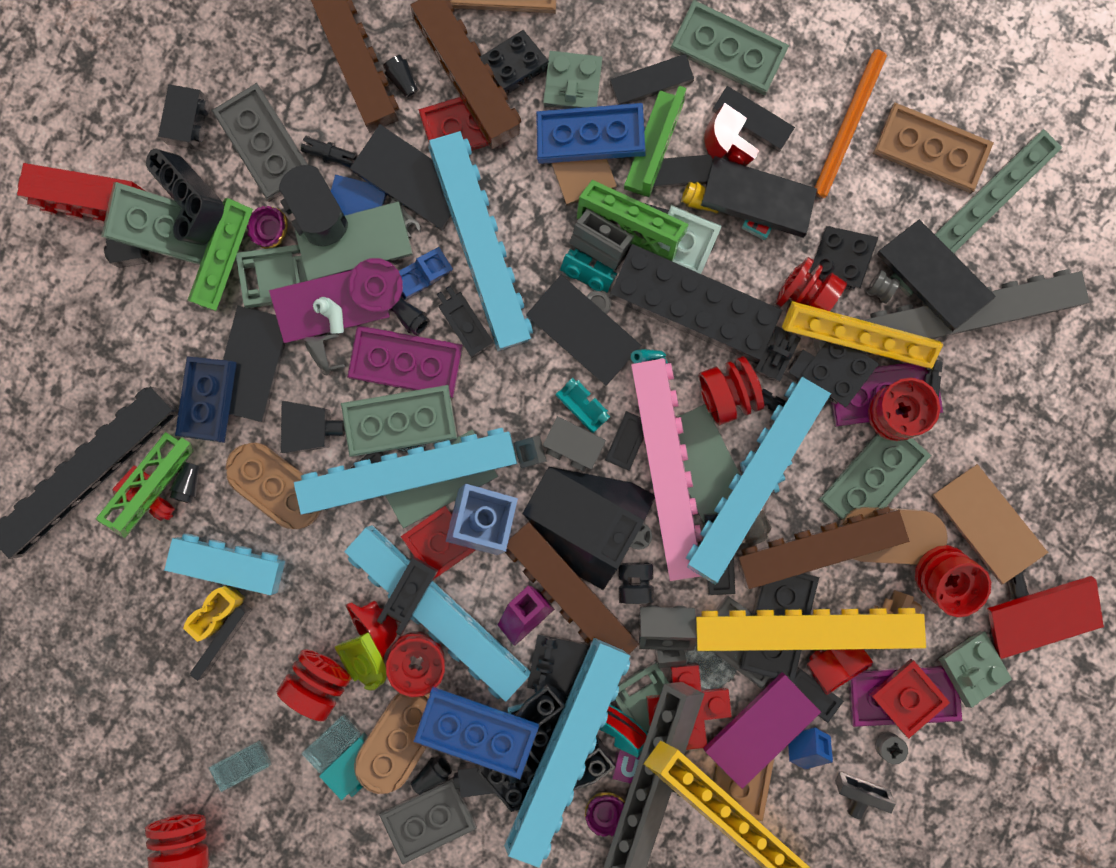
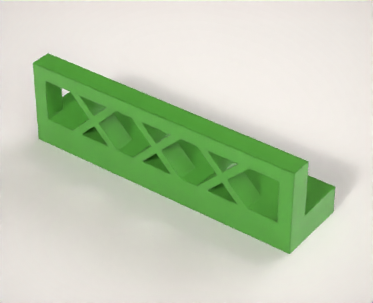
M679 86L676 95L659 91L644 131L646 156L634 158L624 184V190L650 198L684 106L687 88Z
M591 180L579 196L578 220L584 214L586 208L608 221H616L622 230L634 235L632 244L673 262L678 244L687 232L688 223L594 180ZM634 231L641 233L644 239L636 236ZM658 242L669 246V251L661 248Z
M224 198L223 216L208 242L187 300L214 311L217 310L253 211L252 208L229 198Z
M165 432L97 516L96 520L121 537L126 538L193 453L191 443L182 437L177 440ZM169 442L174 445L167 456L162 458L161 449L165 444ZM159 465L151 476L145 480V469L148 466ZM142 486L132 500L127 502L126 493L129 489ZM124 508L113 523L106 519L113 510Z

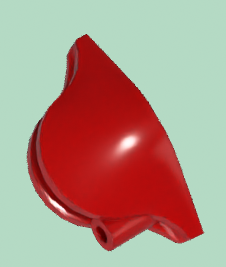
M372 601L363 607L356 606L353 603L346 604L345 606L358 634L369 633L384 660L387 649L397 636L396 620L387 616L385 622L382 625L379 624L377 619L383 609L379 608L376 601Z

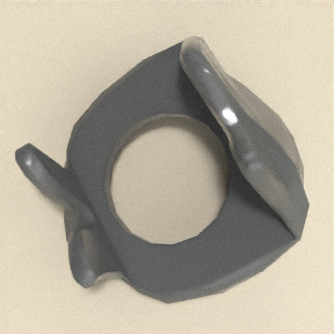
M326 333L317 337H305L304 344L311 357L322 370L323 375L326 376L329 375L330 371L345 367L344 364L329 367L323 340L338 337V333Z

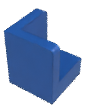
M817 728L802 731L788 744L789 762L803 769L833 763L831 736Z

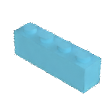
M183 533L182 537L172 538L164 571L267 595L278 593L285 561L278 560L277 554L262 552L261 555L252 554L251 548L235 546V549L225 547V542L209 540V543L199 541V536Z

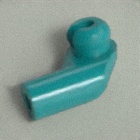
M640 349L632 352L631 360L636 364L663 359L667 355L660 350Z

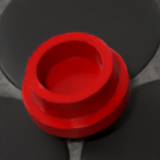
M159 496L149 507V513L160 521H163V519L170 520L175 510L168 501Z

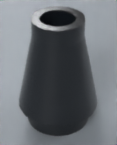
M397 55L383 64L384 74L402 92L405 98L412 96L419 90L415 84L407 59Z
M401 297L390 309L397 316L406 331L414 335L422 333L430 322L426 312L404 301Z
M184 462L181 471L169 489L171 491L169 498L189 504L192 503L193 498H196L200 466Z
M442 756L430 758L419 774L411 781L412 789L421 795L426 790L447 781L448 776L452 773L449 763Z

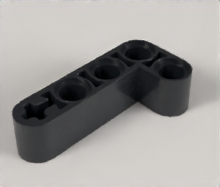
M157 148L150 150L146 158L148 171L182 208L173 226L174 237L178 241L206 245L223 216V202L180 155Z

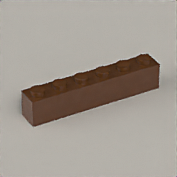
M311 0L369 133L375 131L379 124L385 127L399 121L395 113L400 110L394 95H387L385 87L389 86L383 70L379 72L376 70L374 63L379 61L373 47H366L364 39L368 38L362 22L358 24L355 22L353 15L358 13L352 0Z
M417 0L410 4L413 20L491 149L520 134V123H522L517 110L515 108L511 109L506 102L508 97L503 87H497L493 80L495 77L491 67L487 63L484 65L481 61V53L477 44L474 41L470 43L466 36L468 32L461 19L457 21L453 15L454 8L450 0Z
M886 506L873 510L874 515L864 518L863 514L846 518L848 523L837 526L836 522L820 526L821 531L811 534L809 529L795 533V539L784 542L783 537L768 541V547L758 549L757 545L741 549L742 554L736 556L745 588L752 589L910 542L900 510H890V507Z
M529 521L508 540L505 552L514 563L518 560L525 567L523 573L532 583L536 580L544 588L541 593L551 604L554 601L562 608L559 613L569 624L574 621L580 628L578 634L587 644L593 641V638H596L622 649L628 654L639 646L637 639Z

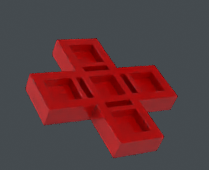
M697 663L670 667L672 683L683 682L704 693L686 750L704 748L707 745L704 720L732 717L729 689L701 690L699 665ZM660 695L646 696L650 726Z

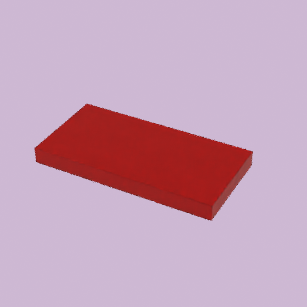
M1092 576L987 608L995 650L1000 659L1104 627L1097 580Z

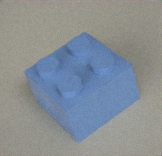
M464 484L457 492L446 542L494 555L506 552L518 498Z

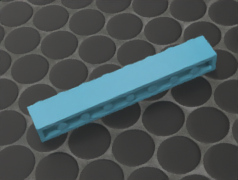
M461 131L429 140L428 149L497 352L528 342L531 339L530 334L533 333L529 319H524L521 309L524 308V303L520 293H515L512 284L515 283L513 270L511 267H506L504 257H507L503 242H498L495 234L498 231L494 216L489 217L486 206H489V200L485 190H480L478 167L476 164H471L469 155L472 154L469 141L467 138L463 139Z
M801 377L798 384L791 383L784 395L789 399L784 407L778 405L770 418L775 421L771 429H763L757 439V442L761 444L757 452H749L743 462V465L747 467L743 475L736 474L728 487L733 490L729 498L722 497L714 511L718 513V516L714 523L708 520L700 533L704 537L700 546L698 547L694 544L686 556V559L690 561L687 568L715 585L718 583L831 395L830 392Z
M503 428L487 431L488 436L479 439L477 434L461 437L462 443L451 445L450 440L435 443V449L424 451V447L407 450V456L398 457L397 453L381 456V462L371 464L370 459L355 462V468L344 470V466L327 469L328 474L318 476L317 472L301 475V481L294 482L301 515L518 464L511 434L509 431L504 432Z
M373 525L366 527L344 551L349 556L348 561L354 567L362 568L369 574L368 579L372 584L377 587H383L389 593L387 595L388 598L392 595L411 561ZM432 581L411 620L416 624L421 623L429 630L427 632L428 635L435 642H442L448 648V653L454 660L462 661L469 667L468 672L475 679H482L489 686L488 690L497 699L502 698L506 702L527 680L531 671Z
M593 638L565 703V708L562 710L504 847L509 857L540 868L543 859L546 860L551 851L550 842L554 833H558L561 828L564 809L573 800L574 786L577 780H580L584 774V763L588 754H591L595 749L597 742L595 737L599 728H602L607 721V709L610 702H613L618 695L619 681L628 672L630 655L624 650Z

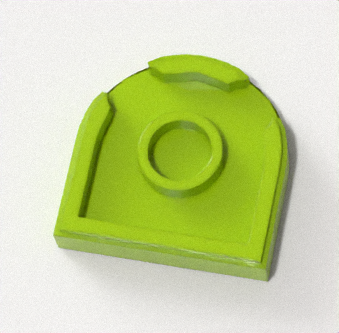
M369 633L343 641L335 646V650L351 678L355 682L359 680L365 685L364 689L372 691L385 683L387 678L386 666Z

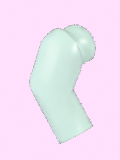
M320 297L316 299L313 303V308L315 312L321 313L329 319L330 333H344L341 307L330 298Z

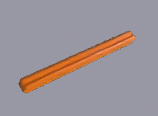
M876 49L871 54L814 187L817 188L816 196L819 198H826L886 60L887 54L881 50Z

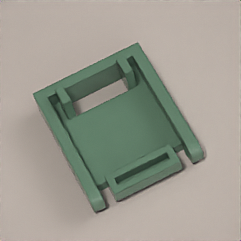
M299 245L237 253L236 260L245 308L273 305L269 290L307 281L302 257L292 256V254L300 253ZM255 267L259 291L258 289L248 290L245 274L246 268Z
M653 661L618 684L619 692L615 700L623 713L632 718L645 731L649 732L650 725L646 696L661 695L664 684L669 682L661 669L658 668L656 661ZM648 674L652 682L629 696L625 688Z

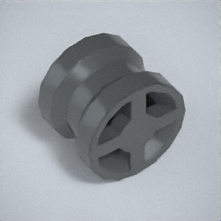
M880 270L873 278L866 293L870 296H878L881 302L887 304L896 292L900 280L897 278L891 279L887 277L886 272Z
M643 523L630 547L633 549L641 550L648 547L651 543L652 531L646 524Z
M885 732L876 739L875 749L877 754L887 763L900 764L907 758L908 746L896 734Z

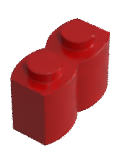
M829 649L825 652L818 650L809 657L810 662L807 663V668L825 694L828 695L873 665V661L864 649Z

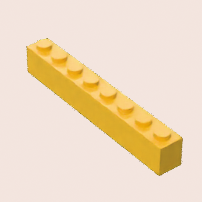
M887 608L869 609L870 614H858V609H841V614L830 615V609H813V615H802V610H785V615H774V610H757V616H746V610L729 611V616H718V611H701V616H696V650L926 648L924 614L915 613V608H898V614H887Z
M660 740L644 762V765L762 868H810L678 749Z

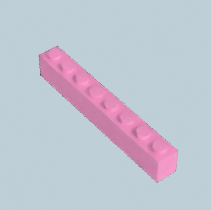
M665 358L631 364L670 581L701 577L687 568L690 561L686 559V556L694 544L698 546V542L703 541L700 535V525H695L693 515L698 514L696 499H690L688 488L693 487L691 472H685L684 461L688 460L686 444H680L679 434L684 432L681 417L676 418L674 407L679 406L676 390L671 391L669 380L674 379L672 364H666Z

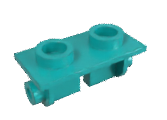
M569 249L568 253L565 254L560 271L566 273L570 278L587 284L595 291L608 293L618 273L598 260L594 267H591L589 264L592 261V257L580 252L578 249H575V251Z
M572 378L555 395L583 425L594 433L610 418L607 414L608 410L596 398L589 402L587 397L591 393L579 380L576 381Z

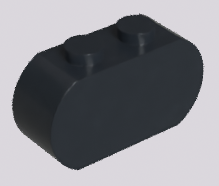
M301 165L289 170L283 176L279 185V189L284 197L280 202L288 215L293 213L295 219L291 222L298 235L304 234L309 243L316 246H328L336 243L344 236L348 227V221L319 169L311 165Z

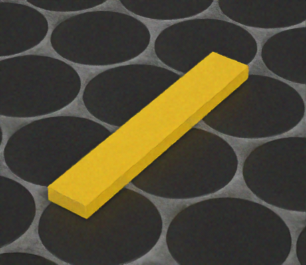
M793 301L782 324V328L785 331L930 369L933 368L943 347V344L938 340Z

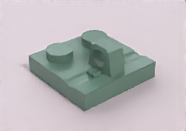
M550 51L543 105L563 109L597 107L602 57Z
M985 631L977 632L939 658L965 707H974L981 700L987 698L1012 680Z

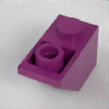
M528 585L507 605L497 625L510 642L516 646L555 609L539 589Z

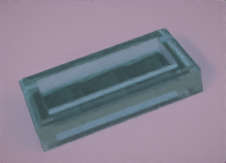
M343 714L302 755L321 773L360 737L361 733Z
M259 740L211 765L209 770L219 790L222 792L270 767L272 764Z

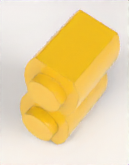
M226 585L215 589L206 597L202 608L194 611L187 618L183 629L197 642L216 634L224 625L226 617L230 616L236 607L242 605L244 596L233 586Z

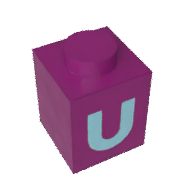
M617 748L614 759L616 768L611 771L612 779L631 784L640 756L637 758Z

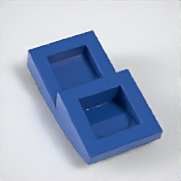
M440 247L416 258L415 263L399 271L403 280V292L401 295L405 300L423 291L453 271L452 266Z

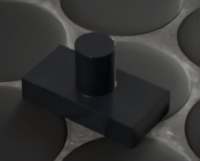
M839 771L835 780L840 795L852 799L847 809L849 815L856 819H863L868 806L892 814L896 804L891 790Z

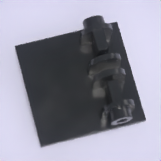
M524 30L480 57L484 65L487 63L491 67L494 79L499 84L498 86H502L508 94H511L513 90L520 87L518 82L522 86L525 85L523 78L526 77L530 82L532 78L540 73H544L545 68L548 67L547 63H549L546 56Z
M826 226L809 273H812L820 264L823 266L819 279L824 280L829 274L833 273L847 282L846 289L854 291L855 287L861 288L878 237Z
M826 341L801 375L830 392L831 395L828 399L835 404L840 403L846 408L879 364L861 350Z
M538 634L527 688L534 689V692L537 693L549 684L568 697L590 645Z

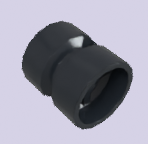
M621 563L618 568V579L622 581V585L619 586V603H653L654 587L650 585V581L654 579L653 563ZM640 577V583H632V578Z

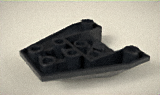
M548 466L522 514L580 578L604 590L642 527L655 500V495L632 482Z
M549 684L527 699L515 715L539 724L521 778L517 779L483 766H479L477 769L479 776L511 812L520 810L568 699L564 693ZM598 734L595 737L597 739L595 749L591 754H588L584 763V774L580 780H577L573 790L596 783L616 768Z

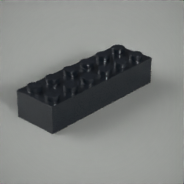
M632 244L609 296L611 300L735 355L744 356L753 363H757L762 359L783 311Z

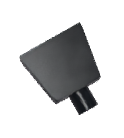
M282 401L280 453L292 454L329 448L330 436L345 435L344 421L330 420L331 412L329 409Z

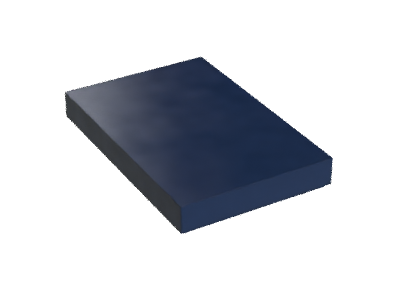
M187 356L175 436L225 443L237 362Z

